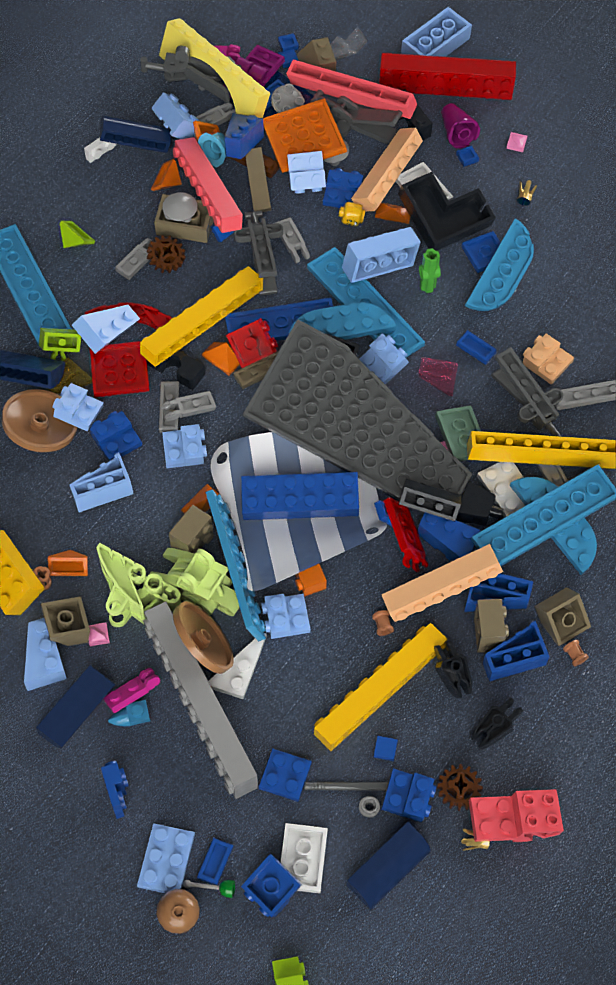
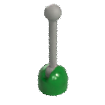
M190 880L183 882L185 888L216 889L224 897H234L235 880H224L220 885L194 883Z

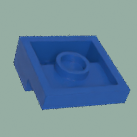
M340 168L329 170L323 205L340 208L341 206L344 207L346 202L353 203L351 198L362 184L363 175L358 171H351V173L343 172Z
M114 411L108 415V419L102 422L97 420L89 428L92 438L108 461L115 458L114 455L118 452L123 457L142 446V441L133 430L132 424L123 411L119 413Z
M110 761L104 767H101V771L116 819L124 817L123 809H126L123 795L127 794L125 787L129 785L124 769H119L117 761Z
M393 768L381 810L422 822L424 817H429L432 805H429L428 802L429 798H433L437 786L433 785L434 779L418 773L412 775Z
M269 854L241 887L245 890L244 895L250 901H255L260 906L259 910L266 917L270 916L272 918L276 917L289 903V899L302 884L272 854Z

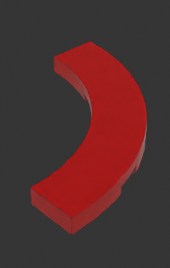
M138 303L102 305L84 313L86 315L129 305L140 318L137 321L138 323L148 325L156 330L172 319L171 316L165 315L156 308Z

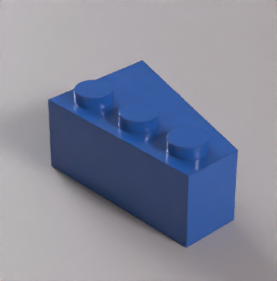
M426 512L418 528L419 536L433 548L446 555L445 557L449 561H454L473 552L476 546L471 538L481 531L457 520L452 521Z
M498 574L494 578L482 581L479 585L470 587L464 612H474L477 600L502 599V606H506V610L526 609L533 581L505 574Z
M533 621L528 627L517 632L515 636L485 654L483 666L489 681L546 666L549 654L536 621Z

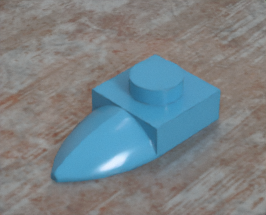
M146 700L129 704L114 713L108 719V722L124 727L149 722L150 717Z

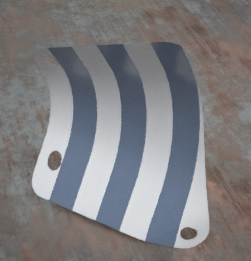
M273 432L250 435L226 442L215 451L212 457L211 473L213 481L224 503L226 502L229 506L230 515L245 557L248 576L247 588L250 591L262 590L377 537L387 528V523L379 520L374 504L379 501L376 487L359 478V516L243 520L241 476L347 472ZM225 452L227 460L222 464H218V456L220 453ZM376 527L379 529L374 534H366V530Z

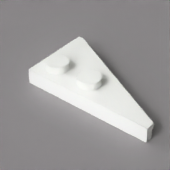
M255 638L234 657L233 666L223 674H215L208 681L211 688L244 699L266 639L258 642Z

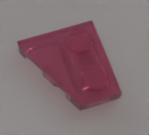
M422 357L419 377L452 397L458 363Z

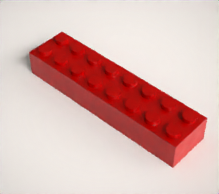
M392 53L381 54L379 82L381 85L398 90L406 89L407 92L414 94L512 100L516 78V61Z

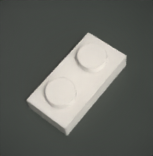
M99 137L84 148L86 159L91 163L99 159L107 151L112 150L117 144L100 141Z

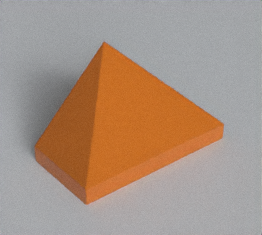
M200 121L193 122L197 142L199 137L206 132L211 135L220 132L218 125Z
M174 159L162 164L151 187L152 191L182 185L177 163Z
M382 202L375 214V218L409 224L411 218L405 207Z
M213 342L202 353L205 359L228 376L240 366L235 353L227 342Z
M206 484L181 511L185 514L194 505L206 512L210 508L206 492L213 488Z
M73 550L48 556L50 576H88V556Z

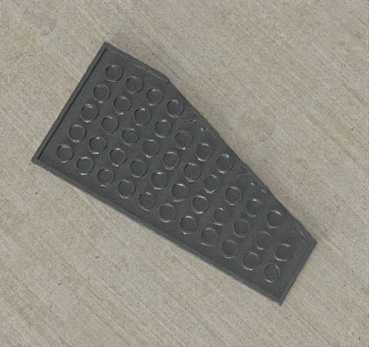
M298 319L243 413V416L342 470L358 472L359 479L400 500L406 479L461 495L472 475L433 436L434 434L392 394V391L373 371H370L353 354L347 345Z

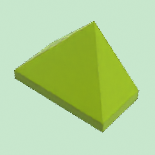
M73 221L60 222L63 248L95 243V240Z

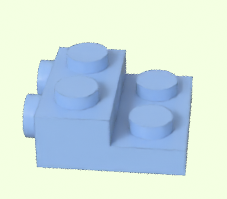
M322 151L287 154L291 191L295 190V193H305V189H312V192L322 191V187H326Z
M382 333L369 345L370 349L359 360L386 384L409 362L405 358L407 356L405 351L401 347L397 349L394 346L396 342L390 335L385 336Z
M70 383L68 387H63L60 394L62 397L55 399L52 407L55 409L53 417L88 431L103 408L104 402L88 396V390Z
M199 424L181 426V430L162 432L166 468L204 464L203 457H207L206 445L202 446L201 441L205 440L204 429H200Z
M283 593L264 597L265 602H262L261 606L263 614H267L268 620L264 622L266 633L270 632L271 639L310 633L304 594L284 596Z

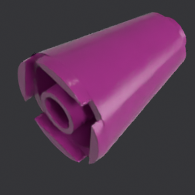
M453 103L443 107L441 114L449 143L453 147L460 149L468 147L471 141H476L480 134L478 122Z

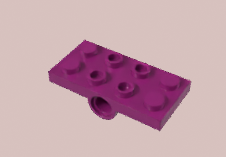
M256 45L245 59L239 57L235 64L241 65V69L264 87L285 62V57L260 45Z

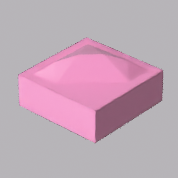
M511 132L507 149L523 152L527 136Z
M106 622L89 625L90 647L110 643Z

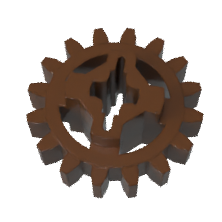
M161 235L160 240L155 237L154 241L150 242L147 248V259H151L150 265H156L155 270L160 268L161 273L164 270L171 273L172 269L176 272L178 267H182L186 257L184 255L185 249H181L182 243H176V238L171 240V236H168L165 239L164 235Z
M462 764L459 765L458 769L451 765L450 772L445 769L443 772L444 776H439L441 783L437 784V789L441 791H439L438 797L444 796L442 803L449 802L450 809L455 805L458 811L461 810L462 806L469 810V799L481 797L479 792H482L483 786L479 784L482 779L475 778L477 771L471 773L470 766L465 770ZM456 776L454 780H449L451 777ZM459 781H460L461 788L463 789V790L461 791V794H460V790H459V788H458V786H457L458 783H459ZM466 795H471L469 798L464 800V797Z

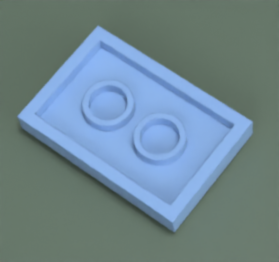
M153 823L137 887L161 893L181 889L195 832Z

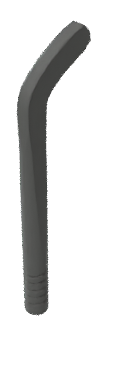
M305 782V790L386 791L389 782Z

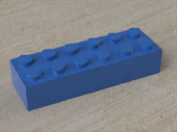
M358 472L241 476L243 520L359 516Z

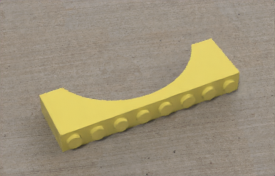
M178 18L168 21L159 56L165 60L167 52L175 54L178 46H186L190 50L191 57L206 62L220 75L231 94L236 114L255 115L258 118H263L270 92L182 19Z

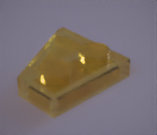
M70 358L64 360L65 369L61 381L54 388L48 390L59 394L63 387H68L70 383L82 387L93 382L86 372Z

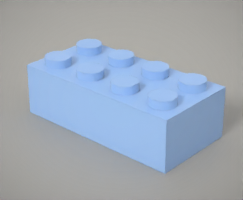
M447 7L402 40L401 54L446 57L470 39L472 24Z
M411 227L353 241L347 245L342 269L350 282L354 283L414 265L421 242Z

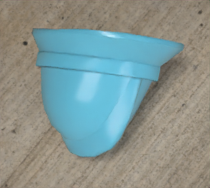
M206 132L201 135L198 144L211 165L216 168L219 167L226 158L225 135L221 132L213 135Z

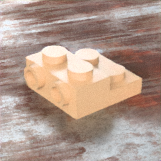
M546 333L543 337L539 335L536 338L532 349L528 347L524 351L523 364L552 385L573 362L574 357L561 349V343Z

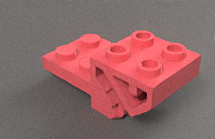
M557 789L516 791L512 796L475 797L469 799L475 842L504 840L529 842L532 841L534 835L548 838L560 835L564 831Z

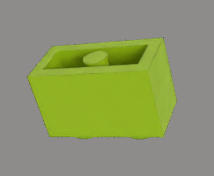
M40 328L39 347L44 351H53L51 359L56 360L59 351L61 361L66 363L64 352H80L81 336L76 330Z

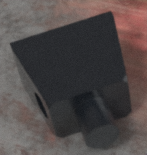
M468 481L456 520L485 526L489 516L500 520L504 509L494 506L495 494Z

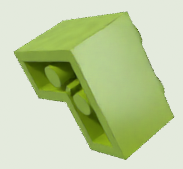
M298 956L272 961L275 985H309L308 980L303 981V976H306L303 962L299 963Z

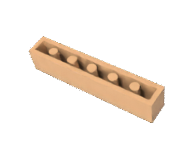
M416 128L399 129L351 198L353 203L361 204L365 212L375 211L423 142Z
M488 544L381 595L390 616L396 622L406 619L411 614L421 612L426 607L440 603L452 595H458L467 588L477 586L482 581L494 578L502 573L503 570L491 545Z

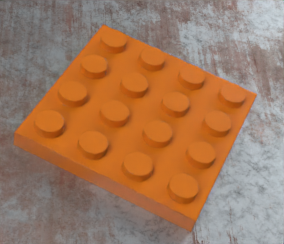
M325 98L263 118L265 133L282 173L288 171L287 154L322 151L324 160L347 152L346 145Z

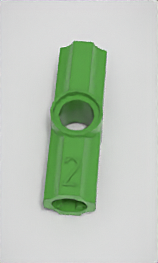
M433 248L427 249L426 253L423 254V262L419 265L420 288L426 293L433 292V289L436 288L437 278L441 276L439 266L440 254L439 251H435Z

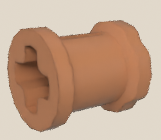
M42 566L36 567L33 570L34 574L45 589L43 591L48 590L52 585L49 569Z
M381 610L372 615L373 620L376 621L378 636H385L394 632V627L390 624L388 610Z
M573 640L563 648L564 652H567L572 659L573 666H578L589 658L588 654H585L579 646L578 640Z

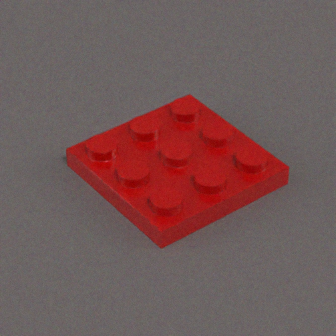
M141 341L110 344L96 354L90 348L94 397L150 391L147 359L140 354Z

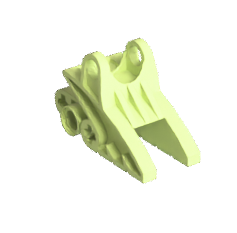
M101 543L98 544L96 548L101 568L111 591L106 602V610L110 614L109 621L112 626H124L131 616L144 624V611L164 602H167L170 610L174 611L181 604L179 590L164 582L160 575L150 574L146 576L145 568L142 565L134 564V561L123 557L114 550L111 551L109 547ZM140 571L141 576H137L135 573ZM141 584H143L142 589H136V585L140 586ZM123 615L124 618L121 622L116 623L112 620L114 616Z
M175 548L166 549L163 557L175 563L168 574L153 571L150 574L160 575L164 582L179 590L181 600L197 604L209 615H212L215 609L229 616L235 615L240 606L235 590L230 588L232 580L226 576L229 571L228 567L215 562L214 557L203 549H198L195 554Z

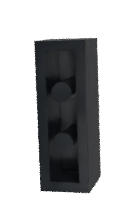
M406 479L399 504L455 521L461 506L462 496Z

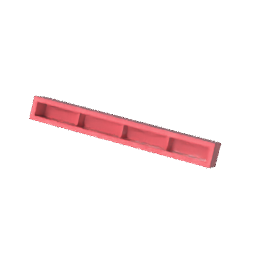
M297 60L292 61L286 73L292 85L316 92L322 90L324 94L336 98L345 96L353 103L374 109L400 110L403 113L401 117L411 119L417 106L416 99L412 93Z
M195 137L175 140L173 155L177 158L179 166L183 168L185 176L189 178L191 186H194L197 196H200L203 206H206L209 216H212L215 226H218L221 233L241 230L243 214Z

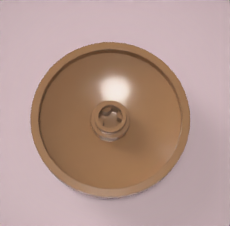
M32 389L19 392L6 402L2 412V426L7 436L17 445L35 452H52L64 448L74 439L77 427L53 417L55 410L52 408L56 398L60 399L61 396L46 390Z
M188 601L179 604L173 611V621L181 640L190 653L204 667L214 673H225L234 663L233 652L226 636L212 617L202 608Z

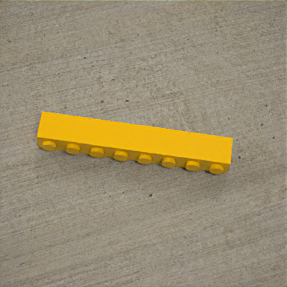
M249 266L238 271L235 276L227 279L207 296L200 298L194 305L186 308L177 317H173L163 327H159L153 334L143 338L140 342V354L156 367L263 290V278H259V275Z
M471 431L467 442L468 460L594 467L599 464L601 468L616 469V440Z
M430 623L426 627L422 626L412 640L409 638L403 643L402 649L398 653L396 651L388 657V662L377 666L369 679L367 677L359 683L358 689L354 692L350 691L340 705L336 704L330 709V714L327 717H321L314 724V735L332 751L436 656L434 646L440 645L444 649L446 647L445 642L448 639L433 624Z

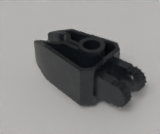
M448 640L445 642L450 656L448 658L445 657L440 645L434 646V651L439 661L435 665V670L448 691L458 699L462 698L459 683L466 695L471 694L472 679L466 656L457 654L452 641Z
M509 698L500 708L498 706H491L475 728L471 737L473 742L482 734H487V737L479 745L480 749L495 744L514 730L513 721L520 716L523 709L521 707L515 709L508 717L504 712L513 705L514 700L512 698Z

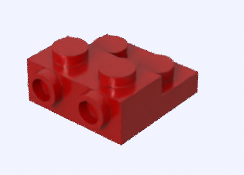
M262 318L226 335L241 368L277 352L278 344L274 337H270L268 333L270 327Z

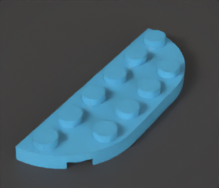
M514 219L466 302V307L477 311L494 310L504 305L514 293L530 265L534 253V246L529 236L530 233L519 220Z
M364 302L317 309L307 312L298 318V320L324 334L327 333L344 340L396 330L393 319L386 311L376 305ZM295 321V322L293 323V325L291 326L290 331L292 330V328H293V326L295 325L296 321Z
M539 477L520 478L509 485L525 506L558 487L554 483ZM583 518L551 537L580 575L585 573L590 567L597 550L594 531L587 520Z

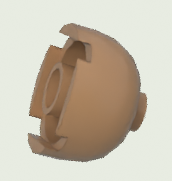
M174 889L161 897L157 904L156 915L160 925L165 930L181 934L195 926L199 918L200 908L197 899L192 893L184 889Z

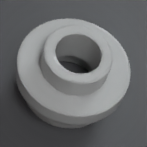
M366 796L359 803V811L365 817H374L380 810V803L375 797ZM370 804L373 806V809L367 810L365 806Z

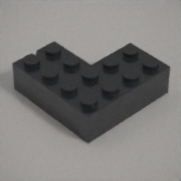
M433 172L401 185L398 192L401 201L428 249L433 248L435 251L490 227L496 218L489 204L484 207L487 201L479 188L448 201Z

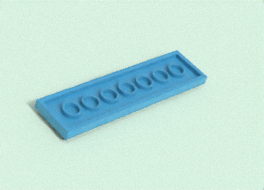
M16 224L1 229L0 273L39 346L40 328L71 329Z
M336 247L307 264V269L341 305L364 302L376 305L386 311L393 319L396 330L384 332L383 334L385 336L390 335L396 342L394 346L397 349L401 347L407 354L405 358L425 346V341L366 279L354 283L350 282L342 269L345 256ZM382 333L369 336L375 341Z
M598 464L472 536L471 540L477 549L490 544L500 566H503L616 500V488Z
M213 489L206 492V496L246 629L258 642L266 639L264 634L266 626L263 620H260L259 614L261 610L253 598L256 596L255 591H250L247 588V568H244L243 565L245 558L243 553L239 552L238 546H240V541L233 532L235 525L228 516L231 513L229 506L226 502L224 503L220 494L217 495Z

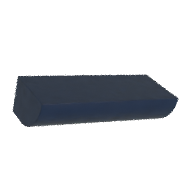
M102 115L100 141L167 153L171 143V129Z
M0 350V380L52 389L59 384L63 377L64 361Z
M89 666L36 727L38 734L61 749L112 690L115 684L92 666Z
M407 822L347 880L346 886L372 910L431 852V849L422 835Z

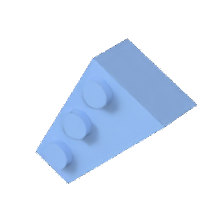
M163 92L152 106L154 113L160 120L165 122L163 125L166 128L169 127L171 129V136L178 139L195 137L193 122L199 120L194 115L188 113L189 109L178 102L179 99L171 93L169 95Z
M129 305L82 315L72 326L96 354L131 328L140 318Z
M119 452L109 462L100 464V468L94 472H88L70 484L78 512L133 494L131 481Z
M41 618L28 622L24 684L27 691L67 679L57 644L49 638L45 619Z

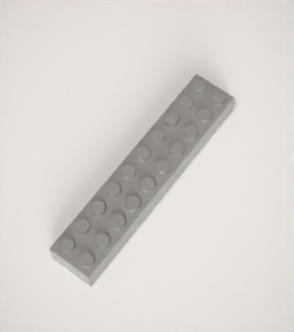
M167 602L144 611L145 619L143 623L145 625V632L149 639L152 638L153 647L157 655L161 656L163 660L161 662L165 671H169L170 680L174 688H178L183 706L187 705L188 715L192 723H196L197 733L201 741L205 740L208 755L211 759L215 758V768L220 777L224 776V785L229 795L233 793L235 799L257 789V774L197 659L181 640Z

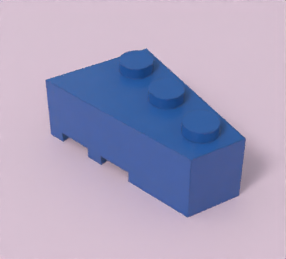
M232 113L225 135L226 157L242 159L264 138L263 118H258L255 115L247 116Z

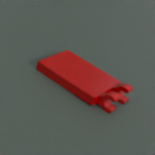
M390 497L383 500L401 552H404L403 565L410 568L409 561L412 559V569L414 571L420 572L418 567L420 563H422L423 567L427 568L426 554L409 507L400 505L399 501Z

